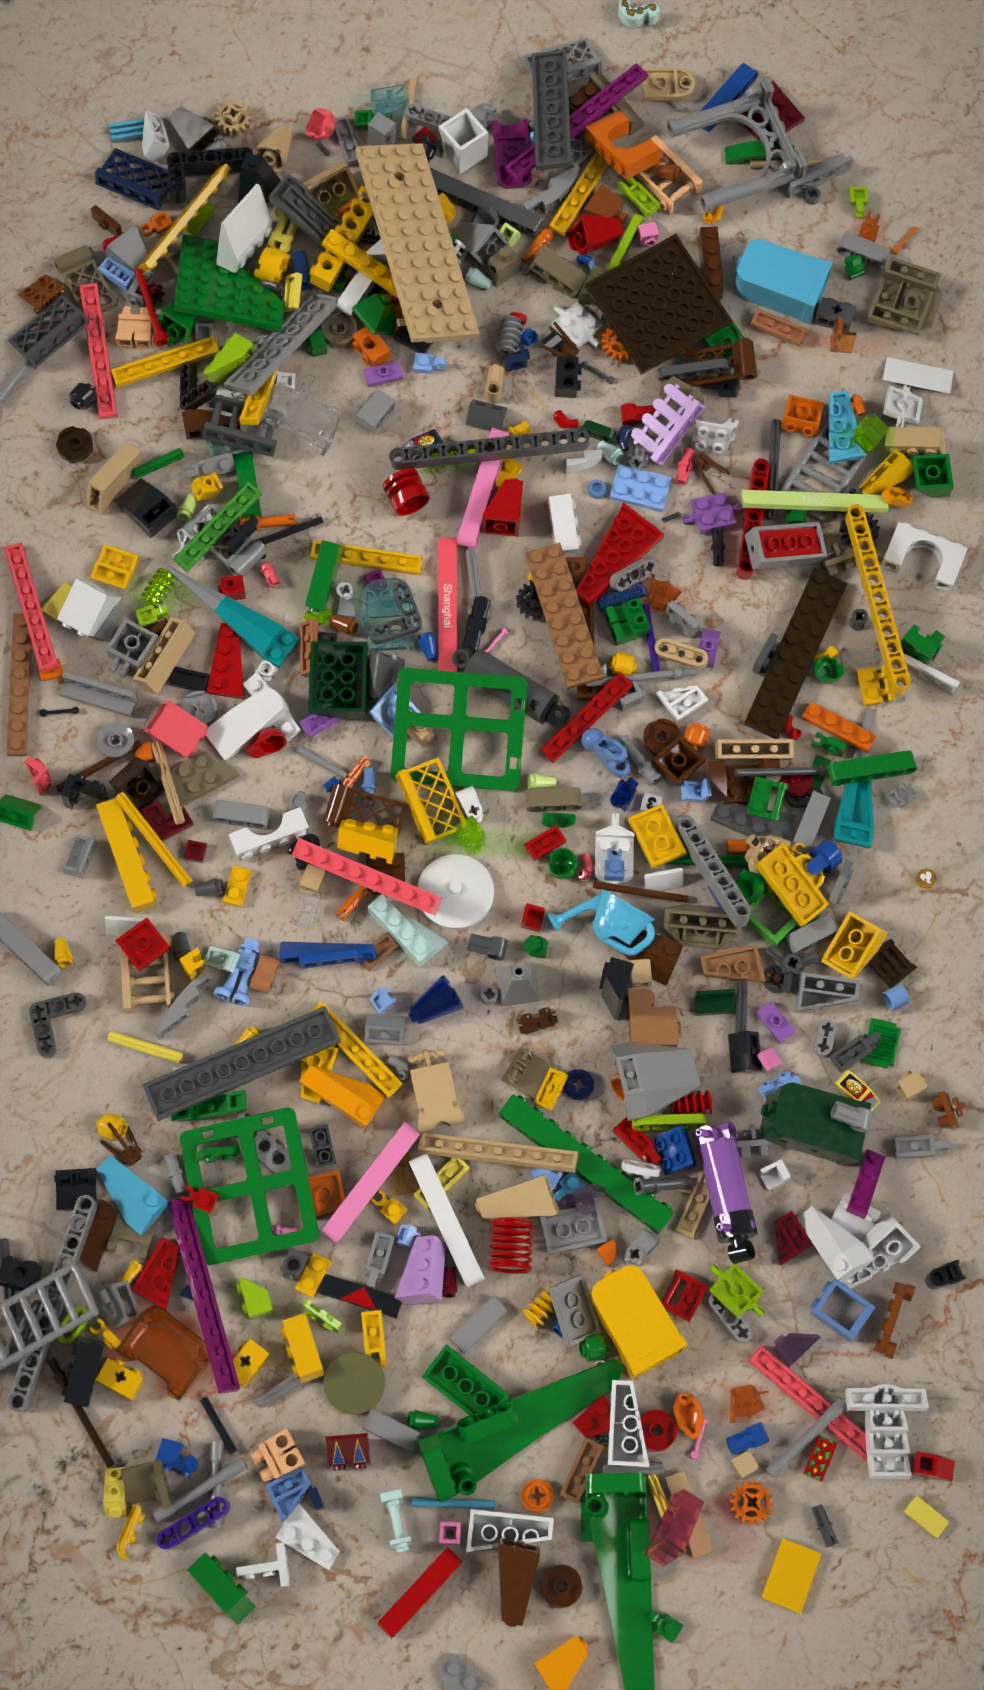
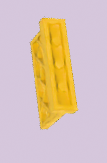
M439 757L407 770L398 771L396 779L424 845L468 828ZM435 763L439 770L437 776L427 772L428 767ZM417 771L423 774L420 783L413 781L410 773ZM425 775L435 779L432 788L422 784ZM437 781L445 784L446 790L444 794L434 790ZM420 787L430 791L427 800L419 797ZM432 793L443 797L439 806L429 802ZM445 798L453 802L452 811L442 807ZM427 805L438 809L434 818L427 815L425 811ZM440 810L450 814L447 823L437 819ZM452 816L459 818L462 826L454 827L449 825ZM435 822L445 826L443 833L435 835L433 830Z

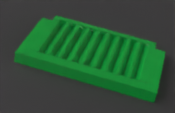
M871 1018L868 1037L877 1031L882 1040L875 1045L876 1049L871 1054L863 1058L862 1063L887 1069L888 1065L894 1066L901 1028H897L896 1023Z

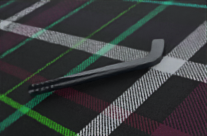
M320 516L255 541L260 540L265 545L324 522Z

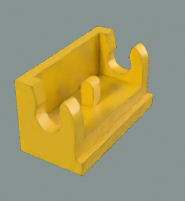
M198 947L179 959L184 972L191 982L202 973H198L196 970L204 964Z

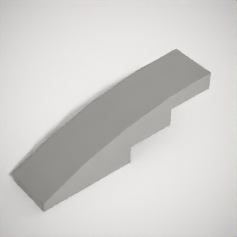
M816 791L812 792L791 843L793 845L802 843L805 846L804 849L796 847L798 852L809 854L830 802V797Z
M207 970L196 977L167 1010L155 1031L159 1040L191 1016L188 1008L202 998L199 990L212 981V977Z

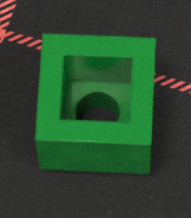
M314 331L308 336L309 340H306L308 351H312L313 357L327 354V345L323 331Z

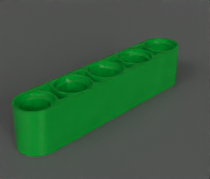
M910 750L838 761L826 766L832 786L911 774L918 769L913 753Z

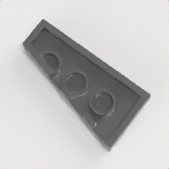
M718 801L710 818L711 821L748 837L753 834L756 837L773 835L785 839L795 815L780 812L781 819L780 822L746 814L748 806L724 804V802Z

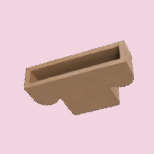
M628 989L627 1005L630 1042L677 1047L679 1042L678 1033H681V1022H677L676 1007H653L655 995L650 989Z

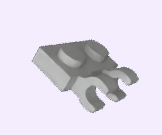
M672 600L667 605L666 613L670 615L668 621L674 626L676 622L683 626L682 633L685 636L689 637L690 633L694 636L699 631L700 623L697 617L687 613L680 603Z

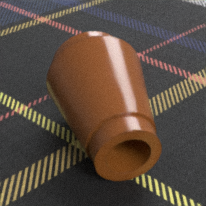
M677 164L656 165L654 176L675 182V180L679 181L681 166H677Z
M334 614L329 621L330 625L346 635H354L359 624L355 618Z

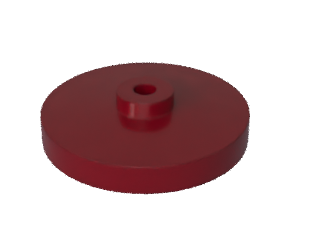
M781 775L779 782L789 784L788 790L785 793L791 796L805 795L811 791L813 786L811 775Z

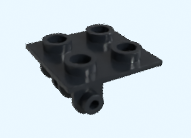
M96 1168L56 1170V1175H54V1182L56 1183V1210L74 1209L77 1199L82 1195H89L97 1202ZM89 1200L82 1204V1209L91 1207V1201Z

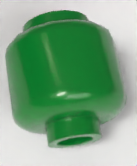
M601 1333L586 1336L585 1340L579 1342L580 1355L588 1362L605 1359L607 1352L610 1351L609 1340L605 1339Z

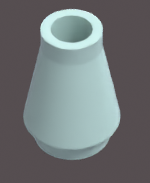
M471 267L465 277L468 284L486 290L489 289L492 280L477 268Z
M603 440L597 445V450H602V455L610 464L617 465L622 461L624 457L622 449Z

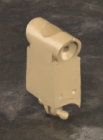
M426 1049L418 1053V1055L408 1058L410 1063L416 1061L426 1063L409 1067L419 1114V1133L434 1130L441 1124L454 1126L466 1123L464 1114L457 1102L449 1062L445 1059L430 1063V1060L445 1055V1051L442 1049L438 1051H428Z

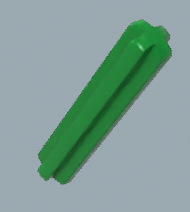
M178 448L134 468L132 472L135 478L139 479L183 459L184 453L181 448Z

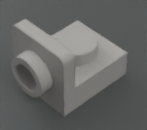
M135 277L127 291L128 302L135 307H145L146 304L137 277Z
M636 681L632 682L631 690L633 693L628 692L620 699L619 706L622 712L643 703L645 692L643 687L638 685Z

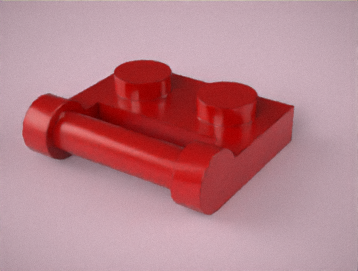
M676 1269L673 1274L674 1278L663 1299L660 1301L666 1311L690 1323L708 1286ZM682 1280L687 1284L676 1305L673 1306L669 1303Z

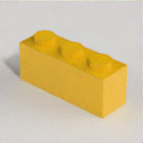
M306 1313L282 1320L284 1328L280 1330L283 1339H288L290 1345L286 1349L289 1359L294 1358L295 1365L292 1366L295 1378L300 1377L301 1383L324 1376V1370Z

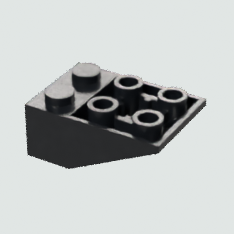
M142 478L114 500L150 538L177 517L176 505L164 493Z

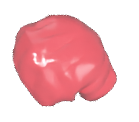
M323 108L315 109L306 126V135L316 141L328 139L336 128V119L333 113Z

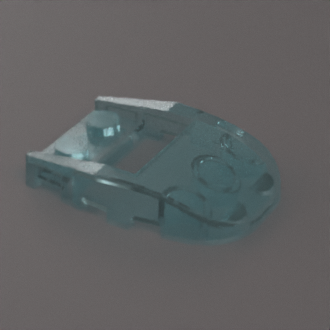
M376 579L371 581L363 591L361 617L369 652L401 649L413 650L415 633L383 644H374L370 640V618L401 617L392 589L396 582L403 581L401 579ZM401 587L398 588V592L401 593L402 599L405 598L404 590H402ZM410 603L402 605L405 611H409L413 607ZM411 615V616H410L411 624H413V626H415V621H414V619H413V615ZM401 629L391 631L393 633H398L401 631ZM375 632V636L381 638V634Z

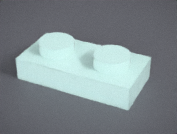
M210 946L204 959V965L233 973L241 955L233 951Z

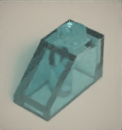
M405 84L371 90V106L374 116L378 112L382 115L392 114L409 100Z

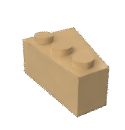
M887 427L885 449L888 455L896 449L904 454L906 458L912 459V456L946 454L947 443L942 427Z

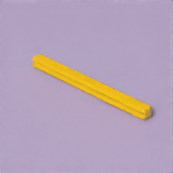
M124 792L119 793L115 800L181 885L183 887L189 885L192 882L191 877Z

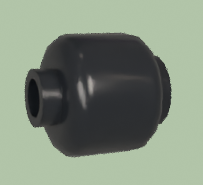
M78 383L69 394L71 405L78 410H87L96 400L95 388L89 383Z

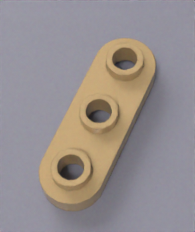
M666 638L658 640L655 644L656 654L660 658L696 669L706 667L709 662L708 654L703 649ZM663 648H668L666 652L662 651ZM681 653H685L684 657H679ZM699 658L703 659L701 662H696Z

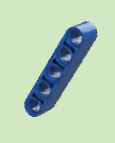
M742 63L700 111L741 98L756 80L758 72L747 64ZM718 123L704 127L703 129L707 132H710Z

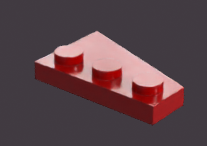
M162 1237L131 1291L167 1311L180 1247Z

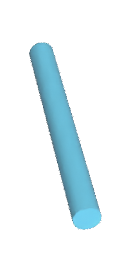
M412 1498V1506L495 1509V1500L447 1499L439 1503L438 1499Z

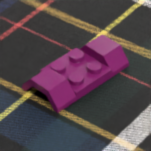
M524 119L517 125H502L497 121H493L497 184L505 189L524 188L532 182V171L516 182L505 171V167L530 148L528 120Z

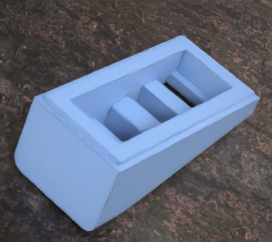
M109 256L97 268L101 274L125 292L128 291L136 277L135 272ZM110 264H111L112 267L109 269V271H107L106 269H107V268L110 266Z

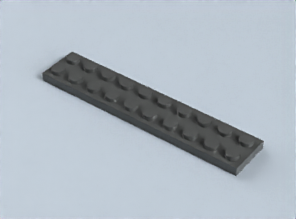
M324 1006L142 1085L157 1121H161L341 1043V1040L328 1010Z

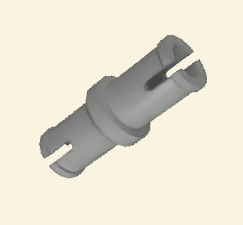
M176 1153L165 1155L163 1158L169 1172L167 1175L168 1178H171L175 1195L187 1192L182 1177L183 1170L179 1167Z

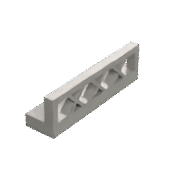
M841 153L807 169L804 177L784 184L782 187L789 198L805 192L809 187L818 186L850 171L853 157L851 155L845 157Z
M63 672L64 685L60 692L61 697L132 717L138 702L135 692Z

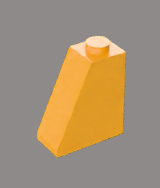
M577 1635L534 1663L549 1690H566L588 1655L586 1649L589 1647L583 1637L578 1638Z

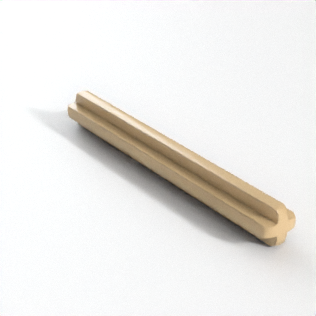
M160 741L153 742L151 746L175 824L179 825L184 823L185 819L165 753Z

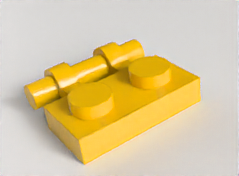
M884 665L880 666L882 673L878 674L875 667L858 669L856 671L864 707L882 704L884 696L888 697L889 702L896 700L895 694L890 689ZM884 680L885 688L880 689L879 681Z

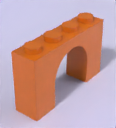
M618 110L586 126L584 139L598 155H601L619 175H622L627 180L660 163L661 149L651 139L628 149L612 145L611 142L629 133V119Z

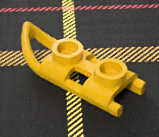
M134 1504L131 1507L117 1542V1553L126 1562L129 1561L125 1551L126 1545H133L137 1537V1533L134 1532L136 1524L141 1525L145 1517V1513L140 1511L142 1507Z

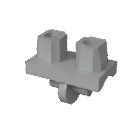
M754 1124L749 1125V1130L742 1131L743 1137L750 1136V1138H739L736 1140L740 1157L751 1156L750 1146H757L759 1156L769 1155L770 1145L773 1144L763 1136L756 1137V1135L762 1134L761 1129L755 1130Z

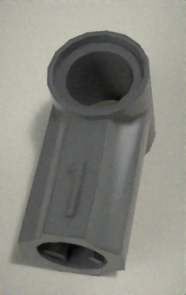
M471 933L467 951L484 954L491 959L502 961L505 958L508 940L497 936L489 938Z

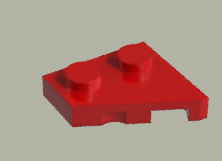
M602 1395L575 1419L572 1424L586 1438L609 1433L611 1403Z

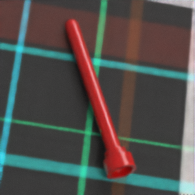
M137 268L135 274L155 331L153 336L156 346H164L169 342L167 333L161 329L143 272L140 268Z

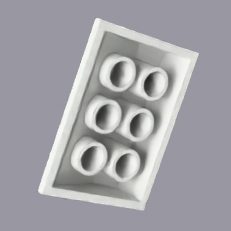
M256 184L221 223L216 264L233 273H236L239 268L244 267L246 260L253 256L255 250L262 246L265 238H269L272 232V219L260 185Z

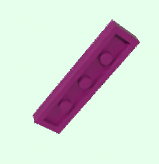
M869 1149L866 1150L848 1202L847 1212L865 1219L885 1156Z

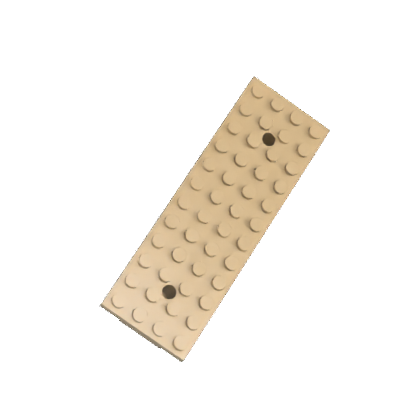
M423 143L357 146L355 152L367 192H360L359 196L361 200H370L404 315V319H397V326H407L411 342L425 341L426 343L478 337L480 332Z

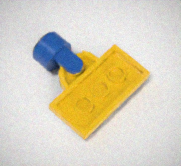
M824 840L810 851V856L809 854H802L795 858L783 842L757 862L755 866L800 927H802L830 905L818 888L824 882L825 876L823 873L831 872L842 862V853L833 842Z

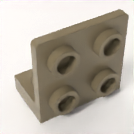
M162 1460L121 1469L122 1479L130 1504L157 1499V1502L162 1503L163 1510L172 1508L171 1492Z

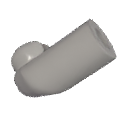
M391 1055L387 1064L396 1068L397 1078L400 1081L407 1080L410 1076L407 1062Z

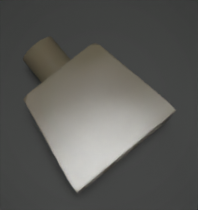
M509 245L501 248L499 252L489 258L485 276L492 280V284L495 287H498L523 270L520 257Z

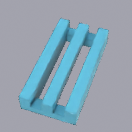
M144 118L109 124L112 142L143 138Z

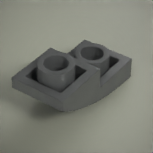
M328 1124L308 1128L317 1168L336 1164Z

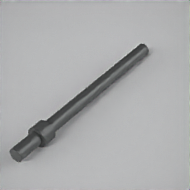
M827 765L796 768L735 769L734 772L735 776H828Z

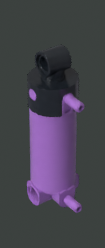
M729 1121L713 1127L703 1126L701 1129H696L693 1138L695 1148L699 1149L718 1242L730 1243L728 1246V1256L733 1264L752 1260L755 1258V1249L752 1242L748 1239L757 1236L758 1232L736 1144L738 1135L735 1125Z

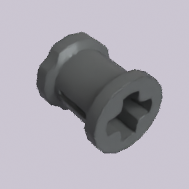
M864 609L853 611L849 621V625L853 630L861 631L865 628L868 621L867 611Z

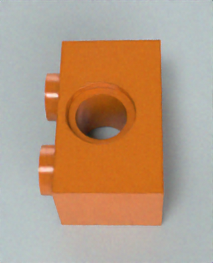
M367 327L353 334L352 346L356 352L361 353L366 365L373 367L384 364L391 359L389 347L379 335L372 334Z

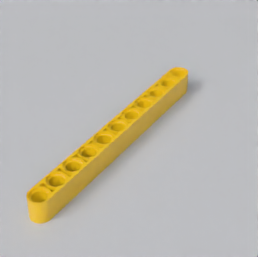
M852 504L848 508L845 517L848 533L890 689L895 695L901 696L906 693L910 685L909 672L864 508L859 504ZM852 513L857 514L858 517H854V516H852L851 514H852ZM855 530H860L863 533L859 534ZM860 547H866L867 550H862ZM865 563H869L872 567H867ZM869 580H874L877 584H872ZM874 597H879L881 601L875 600ZM878 614H884L886 618H881ZM883 631H888L891 635H886ZM887 648H893L895 652H890ZM892 665H897L900 669H894ZM896 682H902L904 687L897 685Z

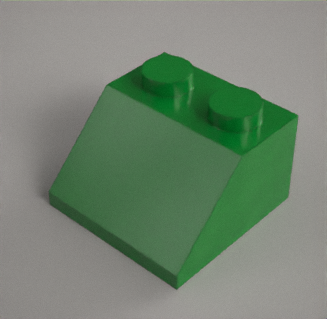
M949 454L912 456L917 491L931 498L949 497L954 488Z

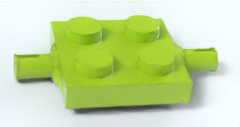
M714 1263L709 1270L718 1278L709 1291L736 1317L740 1318L750 1309L761 1317L765 1311L757 1302L764 1290L736 1264H733L723 1272Z

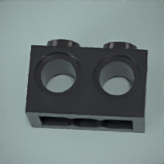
M557 356L555 397L576 398L577 391H581V380H578V375H581L582 364H578L579 357Z

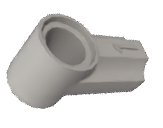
M839 1101L835 1102L831 1110L832 1119L851 1125L850 1127L853 1130L864 1133L868 1132L873 1115L871 1110L862 1107L855 1108Z

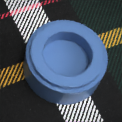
M601 480L591 481L588 486V494L594 499L604 497L606 494V484Z

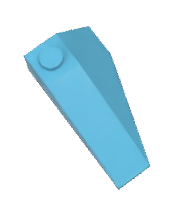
M111 1155L96 1169L126 1224L140 1236L169 1207L167 1200Z

